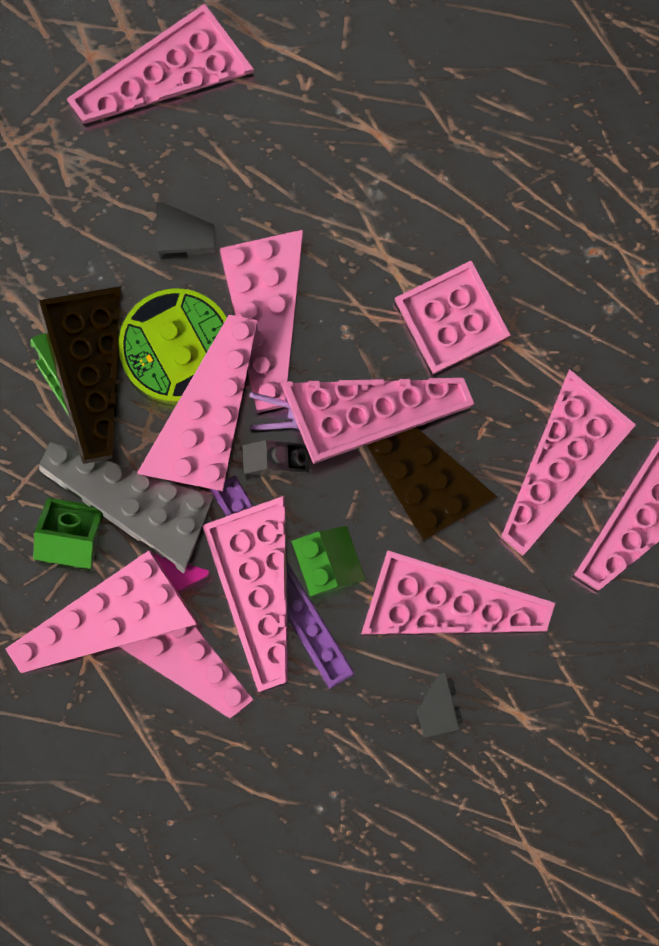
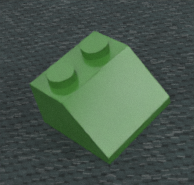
M47 497L34 532L33 560L91 569L97 552L103 513L94 506L90 507L85 503Z
M347 526L318 531L291 541L310 599L366 581Z

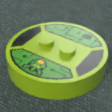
M165 289L142 299L128 313L119 334V356L130 382L139 392L151 400L176 406L226 321L227 317L224 312L205 295L188 289Z

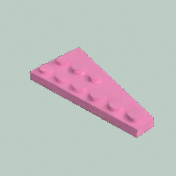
M303 230L220 248L235 316L257 320L247 370L252 392L286 400V395L281 384L282 381H288ZM254 399L257 413L283 407Z
M228 315L137 474L223 491L257 320Z
M570 369L501 535V538L522 556L531 548L636 425Z
M148 550L5 649L20 673H25L198 625V622L152 551Z
M387 550L361 635L546 632L555 603Z

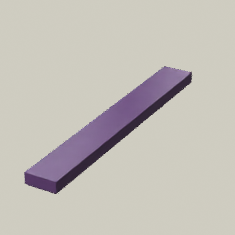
M235 475L225 480L223 491L210 489L225 516L254 507ZM286 560L287 619L326 684L331 689L354 675L355 672Z

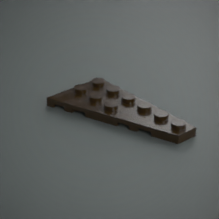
M121 286L43 299L37 303L83 464L111 459L113 455L114 405L116 402L115 381L117 379Z
M417 427L365 445L422 542L498 498L497 495Z

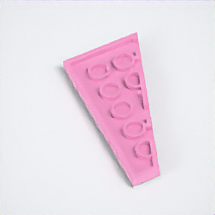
M204 3L68 97L67 101L83 124L248 75L254 73V69Z
M464 378L399 379V381H384V379L339 380L338 382L308 381L305 383L282 381L281 384L313 464L471 408L474 405Z
M659 440L573 575L597 591L602 589L659 542Z
M282 496L202 525L258 692L288 682L286 496Z
M195 626L119 646L230 719L254 701Z

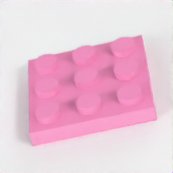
M472 260L395 297V302L433 375L507 340L511 336Z

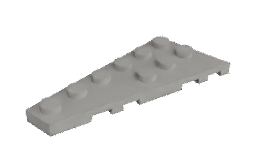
M52 442L49 443L39 465L40 472L64 489L73 491L82 498L85 504L97 508L106 519L137 541H143L155 550L154 553L161 558H167L176 565L179 571L185 573L203 528L202 525H204L213 503L214 496L163 479L137 474L138 471L106 460L83 464L79 451Z

